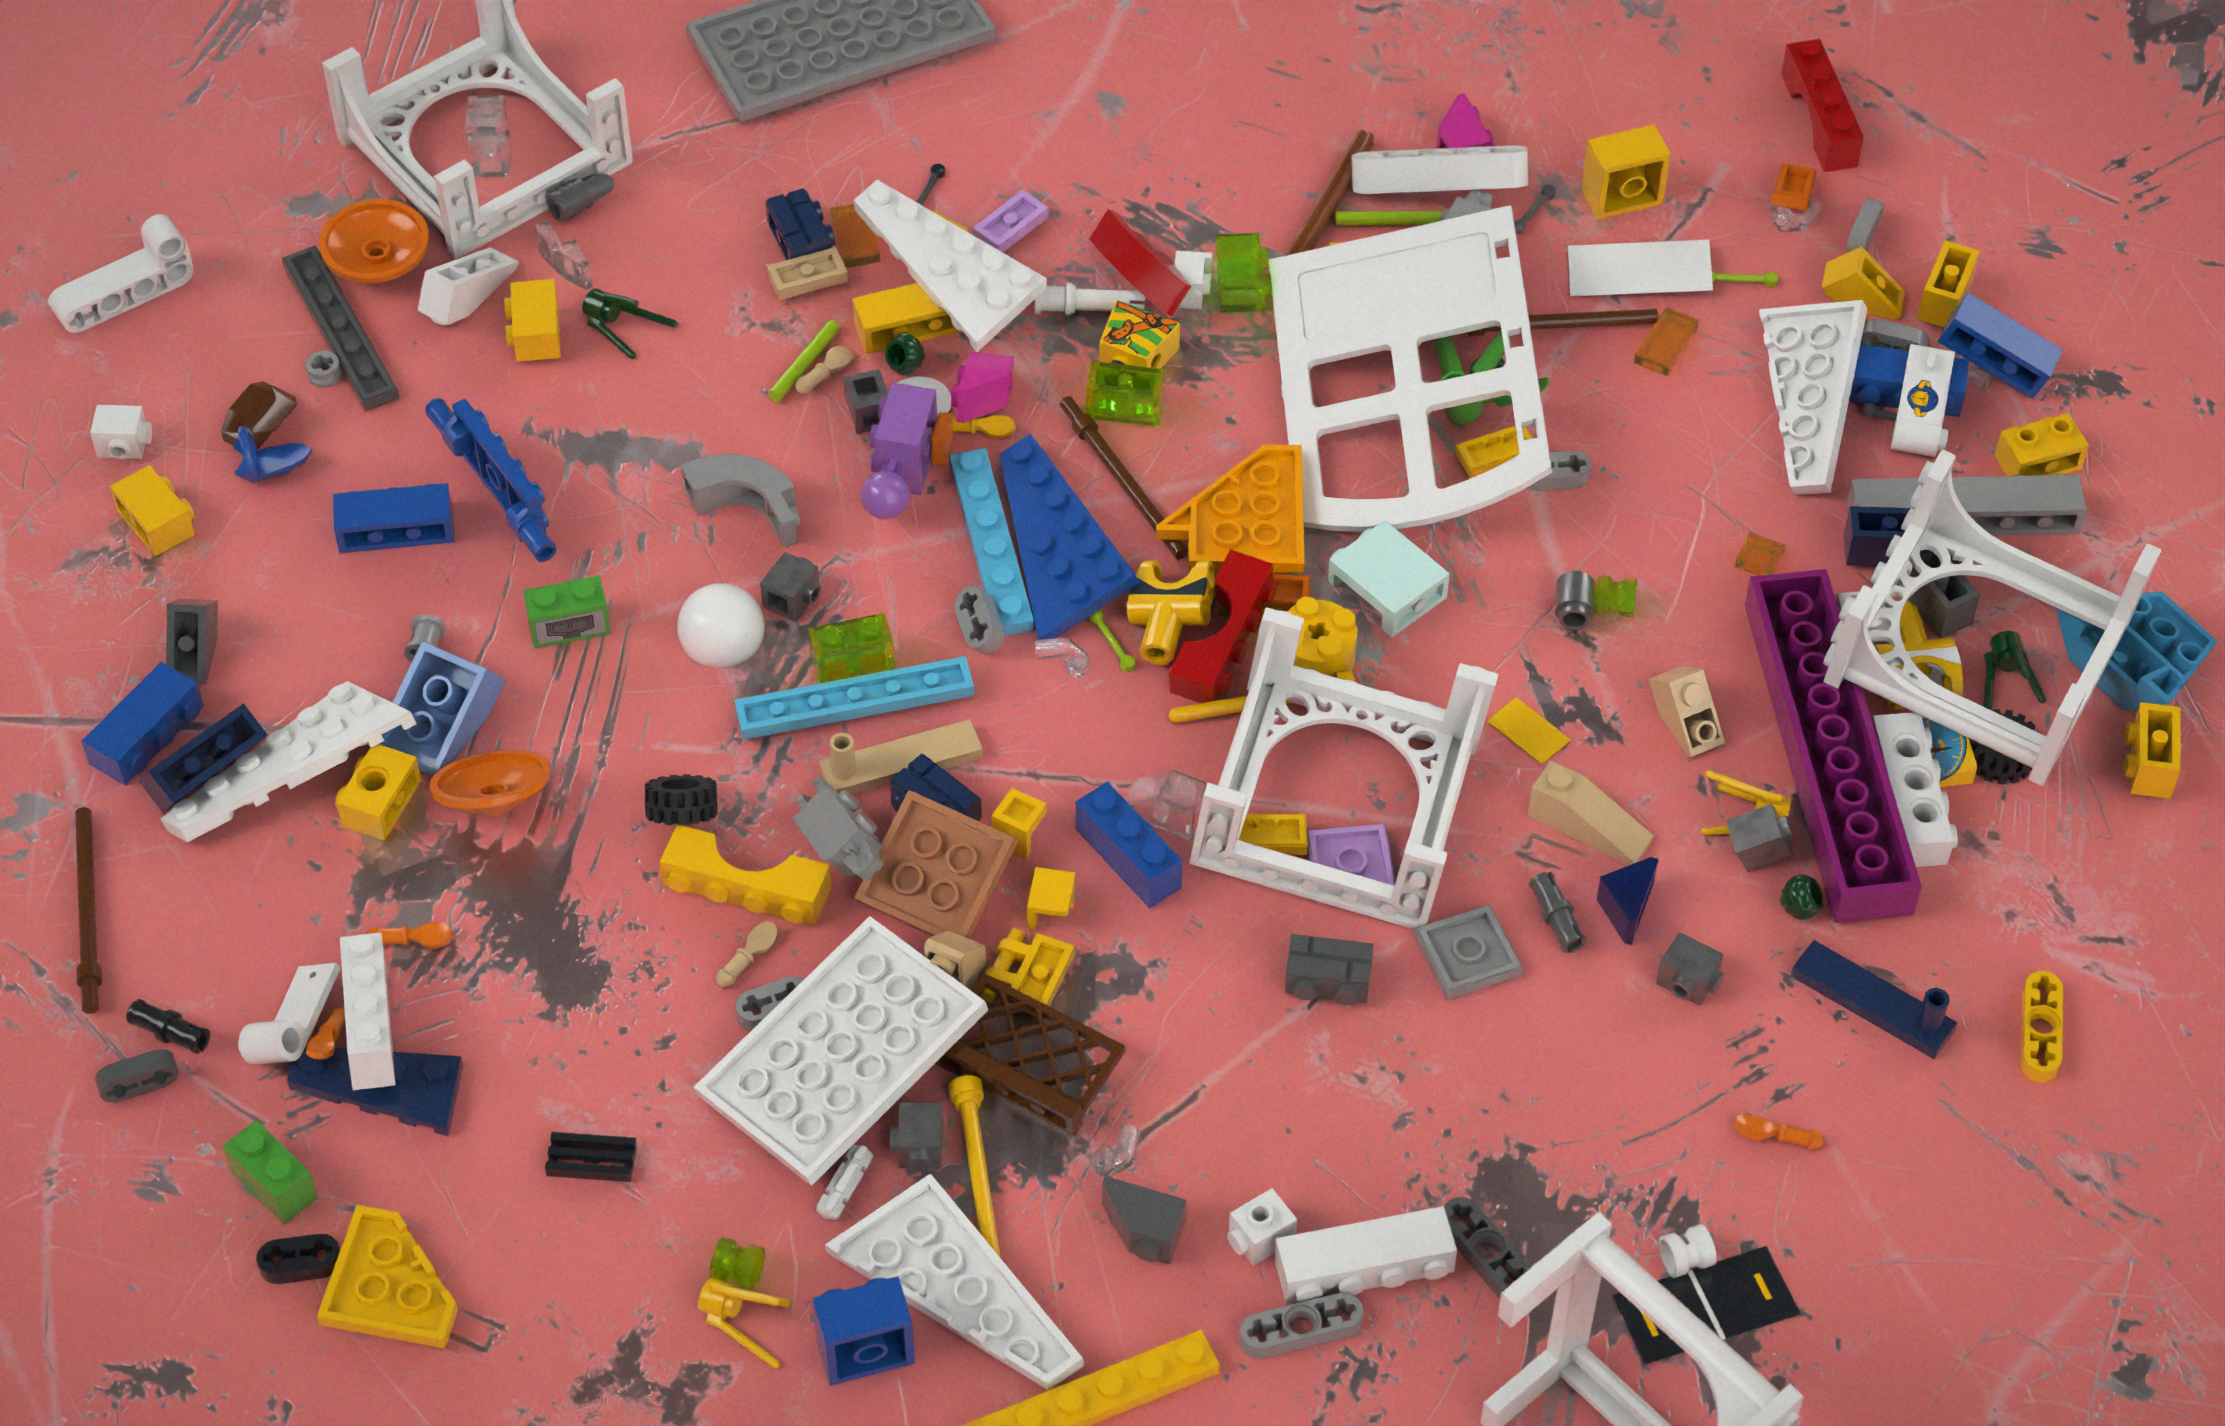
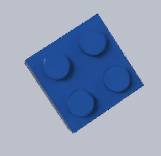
M899 1276L888 1279L882 1277L874 1278L861 1286L845 1290L839 1288L831 1289L821 1296L812 1298L817 1342L830 1386L915 1364L912 1319Z

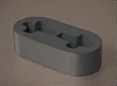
M158 1049L103 1067L96 1074L95 1081L102 1100L115 1103L172 1084L178 1078L179 1070L173 1053L166 1049Z

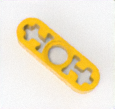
M2036 971L2028 976L2022 992L2020 1065L2023 1074L2028 1079L2038 1083H2046L2057 1076L2062 1062L2063 984L2051 972ZM2038 987L2045 988V993L2048 995L2045 1005H2039L2040 991L2037 989ZM2037 1019L2045 1020L2051 1024L2053 1031L2046 1034L2039 1033L2033 1029L2031 1022ZM2039 1048H2045L2044 1063L2047 1066H2040L2038 1059H2036Z

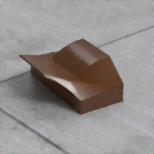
M264 381L251 383L228 410L221 429L223 441L233 445L239 439L238 427L243 425L250 429L258 450L297 406L298 403L295 396Z

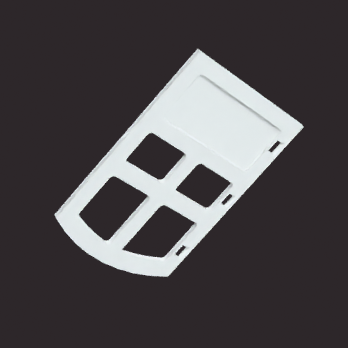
M1511 205L1269 259L1282 379L1281 391L1285 406L1289 445H1302L1304 527L1329 531L1364 532L1368 528L1373 529L1384 520L1395 529L1432 524L1495 504L1526 489L1552 473ZM1508 244L1510 257L1497 259L1496 248ZM1493 326L1501 327L1506 363L1503 367L1432 383L1423 382L1419 356V345L1422 342ZM1521 333L1523 346L1511 348L1509 336ZM1379 351H1392L1396 383L1394 390L1327 406H1314L1310 377L1312 367ZM1505 395L1512 398L1519 445L1518 456L1469 480L1444 489L1437 488L1428 415L1432 411ZM1394 419L1400 420L1409 493L1405 497L1386 499L1325 497L1318 447L1319 437L1329 433ZM1535 424L1537 438L1524 440L1523 428Z

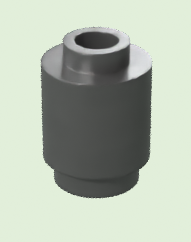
M1570 571L1557 579L1555 614L1559 619V623L1565 628L1577 630L1586 627L1594 616L1595 581L1590 575L1582 571Z

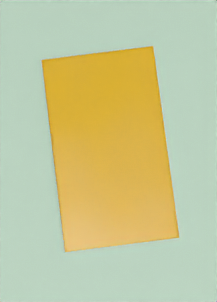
M1517 697L1487 720V722L1540 764H1543L1571 741V739Z

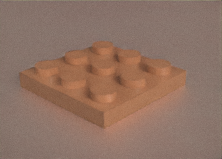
M908 790L882 841L884 847L878 852L884 865L873 874V877L868 882L863 879L854 899L863 905L931 936L949 930L970 939L1018 840L1011 835Z

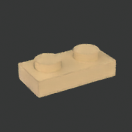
M836 247L767 265V274L778 300L848 282L847 270Z

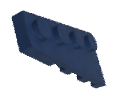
M306 1046L300 1058L291 1061L287 1078L290 1090L337 1104L344 1101L359 1106L360 1111L376 1115L377 1112L397 1117L400 1123L414 1127L417 1124L434 1128V1132L449 1137L463 1068L461 1056L393 1052L395 1085L360 1090L352 1089L347 1048H335L334 1054L331 1057L315 1060L306 1055Z

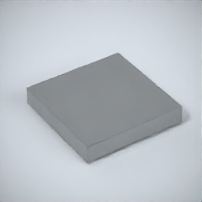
M1490 904L1415 928L1414 937L1446 1000L1521 977L1523 974V966Z

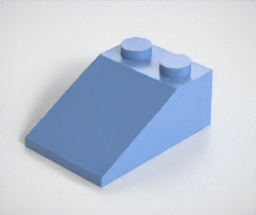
M422 641L392 702L410 711L417 724L406 730H403L402 726L399 725L383 733L384 741L379 744L416 756L419 770L434 776L440 769L453 762L486 721L506 681L484 667Z

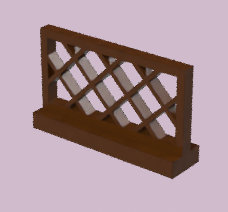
M982 973L971 991L981 997L987 988L1001 995L1004 1005L988 1009L977 1021L982 1038L967 1042L959 1039L935 1064L959 1077L966 1075L979 1077L982 1080L984 1090L1075 1137L1083 1125V1115L1126 1052L1125 1045ZM1030 1010L1037 1014L1039 1024L1015 1029L1012 1013ZM1007 1015L1011 1031L986 1036L983 1020ZM1065 1028L1073 1033L1074 1043L1051 1048L1047 1032ZM1042 1033L1046 1049L1022 1055L1018 1039ZM1079 1036L1086 1040L1080 1041ZM1013 1040L1017 1057L999 1060L991 1055L989 1046ZM984 1047L985 1052L981 1051L979 1048ZM1101 1047L1111 1052L1104 1063L1087 1067L1083 1050ZM1078 1052L1082 1068L1058 1074L1054 1057ZM1049 1059L1053 1075L1039 1079L1027 1075L1025 1064ZM1020 1066L1021 1071L1014 1067ZM1096 1075L1091 1082L1090 1076ZM1085 1077L1087 1089L1079 1101L1063 1093L1061 1083ZM1056 1084L1057 1090L1050 1086Z

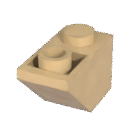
M1680 666L1648 679L1659 716L1687 756L1693 757L1725 744L1703 669Z
M945 931L928 938L924 944L925 957L930 960V964L937 965L969 990L972 989L986 969L985 945L954 932Z

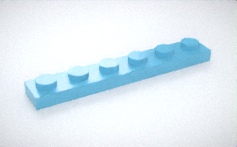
M982 448L949 454V464L983 590L991 595L1004 629V636L1034 631V619L987 450Z
M966 656L736 699L734 703L742 740L971 697L974 696V684Z

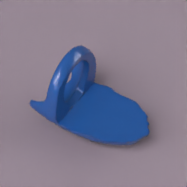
M242 425L238 427L239 439L233 444L234 449L243 456L241 464L235 470V474L252 483L269 477L286 475L297 466L304 464L312 449L301 443H287L257 450L250 429Z

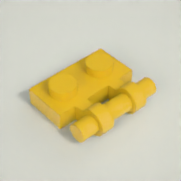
M1012 928L1007 938H1003L996 949L998 957L993 967L986 969L985 974L1050 1007L1075 956V945L1039 933L1036 934L1032 944L1028 945L1023 943L1026 936L1025 933L1020 929ZM1012 963H1022L1017 974L1008 972ZM986 988L980 998L986 1002H993L997 993ZM1024 1010V1011H1022V1012H1025V1013H1028V1014L1037 1016V1014H1035L1034 1012H1032V1011H1030V1010Z

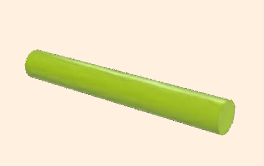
M1335 211V226L1425 225L1438 222L1443 211Z
M829 320L769 390L767 395L770 400L779 403L839 332L840 327L835 321Z

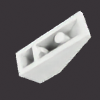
M489 247L425 271L417 311L431 317L434 323L440 325H451L456 321L469 317L518 268L519 261Z

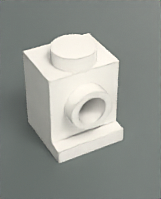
M1176 251L1175 267L1191 285L1178 308L1202 309L1203 294L1210 295L1212 253Z

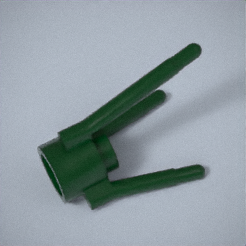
M598 288L590 290L582 304L583 313L590 317L588 326L599 330L630 359H635L636 354L607 328L604 323L616 321L620 312L623 311L671 327L678 325L676 320L638 308L639 302L635 299L607 293Z
M2003 631L1994 635L1990 641L1992 651L1984 655L1986 679L1983 707L1992 710L1996 666L2005 672H2013L2019 669L2022 676L2027 678L2039 703H2045L2046 698L2029 664L2027 653L2024 652L2020 635L2014 631Z

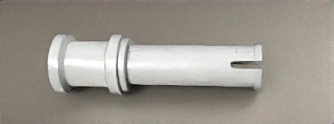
M1066 283L1065 286H1047L1035 299L1034 314L1040 315L1042 311H1061L1065 313V316H1071V314H1075V310L1112 312L1117 300L1145 310L1144 303H1130V300L1145 301V296L1140 291L1076 289V285H1072V283Z

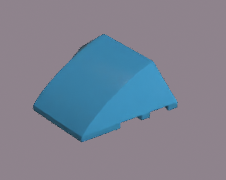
M2164 592L2143 593L2097 686L2123 710H2138L2140 702L2169 705L2215 647L2217 640ZM2056 608L2068 659L2083 672L2105 630Z

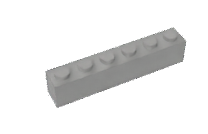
M2079 475L1952 477L1954 491L1963 508L1978 525L1992 536L2080 534L2087 508ZM1910 477L1852 479L1847 499L1848 513L1850 506L1913 508L1909 506L1912 496L1918 485L1923 486L1924 484L1919 483L1918 478Z

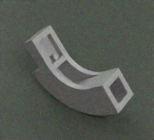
M737 454L711 455L681 464L683 489L697 515L728 505L748 506L761 512L767 518L783 548L798 543L796 527L800 526L801 522L796 509L795 487L779 469L760 459Z

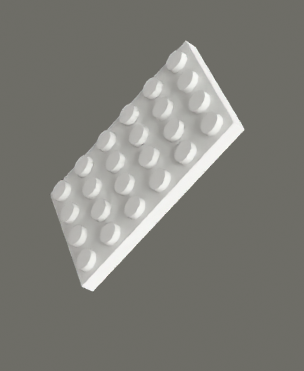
M869 916L694 1086V1089L701 1099L812 1186L988 1011V1007L983 999L937 965L930 964L929 959Z

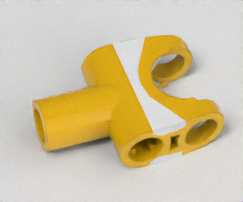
M1906 602L1900 615V634L1910 659L1923 674L1936 684L1963 696L1961 659L1954 639L1948 637L1927 640L1917 606L1911 602ZM1890 643L1874 645L1879 654H1885L1893 650ZM1893 662L1898 669H1903L1899 662ZM1883 697L1889 709H1904V707Z

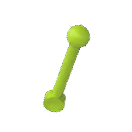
M1712 270L1713 283L1715 281L1764 283L1767 287H1775L1779 279L1778 275L1774 272H1767L1765 276L1719 274Z
M1099 609L1089 616V620L1098 625L1119 657L1120 669L1124 672L1133 671L1135 659L1125 654L1104 622L1103 612Z

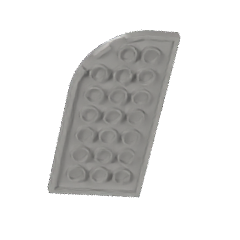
M756 0L686 23L687 35L739 123L996 38V28L977 0Z

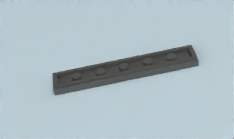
M316 245L283 257L282 261L285 270L331 352L338 357L339 366L364 411L399 399L398 389L332 273L323 262Z

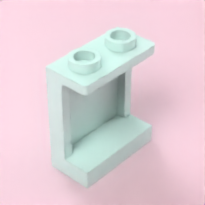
M1384 520L1373 529H1366L1355 542L1346 548L1338 549L1329 559L1328 582L1333 587L1342 581L1345 582L1382 614L1381 629L1392 638L1447 598L1450 573Z

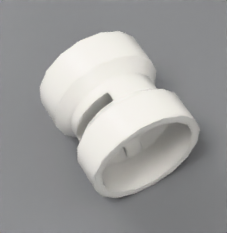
M1702 1224L1689 1227L1686 1233L1680 1236L1670 1233L1659 1238V1250L1663 1264L1669 1275L1673 1278L1687 1274L1690 1268L1696 1266L1700 1269H1705L1716 1264V1250L1712 1237L1707 1228Z

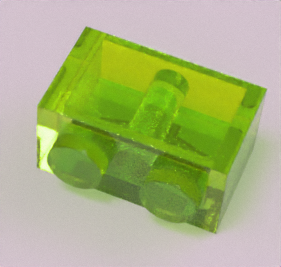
M1260 233L1216 234L1215 262L1220 313L1264 311L1265 296H1271L1272 289L1271 275L1264 274L1263 270L1268 269L1269 259L1268 248L1261 247Z
M1091 361L1085 389L1086 413L1090 414L1095 420L1159 427L1165 400V369Z
M885 613L808 628L810 657L818 684L895 669L894 644Z

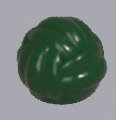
M901 333L887 345L885 358L892 370L906 376L922 365L925 353L923 346L917 338L909 333Z
M1799 874L1792 877L1786 882L1785 887L1781 891L1780 903L1785 911L1795 919H1810L1823 907V896L1820 886L1814 878L1808 875Z

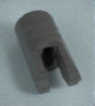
M601 173V175L593 174L583 179L577 177L562 187L560 186L555 189V191L546 194L548 208L559 222H564L577 213L592 207L594 201L605 196V194H609L612 188H614V179L604 173Z

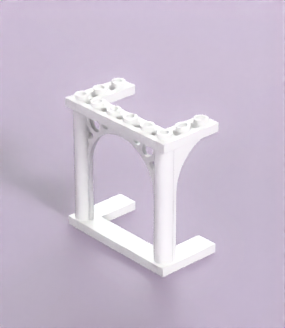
M475 0L480 37L370 95L367 92L361 56L353 47L322 62L337 139L345 147L354 143L445 236L447 252L454 260L461 258L548 210L546 202L547 193L555 191V189L560 186L562 187L577 177L583 179L593 174L601 175V173L610 176L633 163L624 86L614 78L587 93L586 106L538 57L516 19L513 0ZM495 67L498 68L496 73L491 77L481 76L482 74L492 70ZM507 71H508L509 78H512V79H504V78L506 77ZM498 88L519 93L535 102L583 151L479 207L473 168L465 159L438 173L433 179L415 160L409 147V139L413 125L418 117L436 101L463 90ZM399 118L404 120L400 125L386 126ZM400 136L398 140H392V137Z
M1942 449L1935 462L1927 461L1921 471L1918 482L1924 485L1919 484L1912 496L1909 506L1913 508H1910L1901 526V529L1905 532L1902 537L1898 535L1893 537L1886 552V556L1890 557L1888 562L1880 561L1870 580L1874 584L1873 588L1871 589L1863 585L1856 599L1849 596L1839 614V618L1842 620L1839 621L1831 637V642L1833 643L1823 661V665L1828 666L1823 682L1838 689L1843 679H1846L2033 768L2028 780L2043 786L2122 638L2162 549L2149 543L2146 544L2120 597L2016 549L1984 530L1966 512L1954 491L1951 473L1956 455ZM1930 550L1935 553L1940 560V567L1931 568L1927 566L1920 557V551ZM1951 557H1953L1952 560H1958V561H1961L1962 563H1960V564H1953V563H1951V562H1950V561H1951ZM1912 566L1920 573L1918 577L1910 576ZM1972 575L1986 577L2009 585L2105 630L2077 684L2072 683L2057 711L2047 736L1943 688L1918 669L1906 652L1900 634V615L1905 603L1914 592L1929 582L1948 576ZM1892 596H1897L1901 600L1895 601L1892 599ZM1882 622H1886L1889 625L1888 630L1879 629ZM1886 641L1891 644L1893 650L1885 654H1879L1872 642ZM1893 662H1899L1903 669H1898Z
M1266 607L1260 625L1247 685L1249 692L1219 784L1207 783L1189 864L1415 930V928L1427 924L1448 852L1443 850L1470 755H1475L1499 674L1478 666L1460 663L1447 709L1436 707L1428 702H1419L1398 696L1390 691L1370 688L1352 680H1343L1325 675L1314 669L1294 666L1304 618L1292 615L1286 611H1278ZM1286 701L1307 707L1308 713L1305 716L1295 715L1288 709ZM1279 717L1287 722L1284 725L1274 724L1278 721ZM1325 723L1347 724L1379 735L1391 743L1405 757L1416 777L1419 802L1395 886L1239 841L1264 761L1272 748L1281 739L1298 729L1311 725ZM1412 738L1434 744L1428 749L1416 750L1410 747L1408 742ZM1420 761H1430L1431 769L1424 767Z
M1597 1212L1501 1293L1498 1316L1509 1327H1512L1557 1289L1547 1349L1484 1402L1481 1416V1424L1483 1426H1504L1560 1377L1613 1426H1672L1587 1348L1602 1276L1697 1363L1707 1378L1714 1395L1717 1426H1798L1801 1421L1799 1411L1804 1396L1791 1384L1787 1385L1781 1392L1777 1390L1609 1238L1612 1223L1600 1212Z

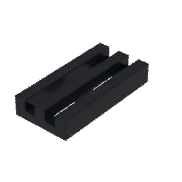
M562 1132L551 1133V1147L549 1146L548 1161H546L545 1165L546 1176L631 1182L637 1150L636 1138ZM558 1159L583 1160L584 1163L590 1164L558 1162ZM601 1162L624 1163V1166L595 1164H600Z

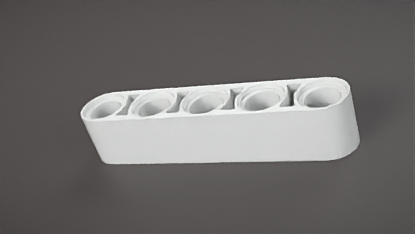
M1524 146L1370 151L1355 153L1351 156L1353 192L1359 194L1518 188L1528 185V149Z

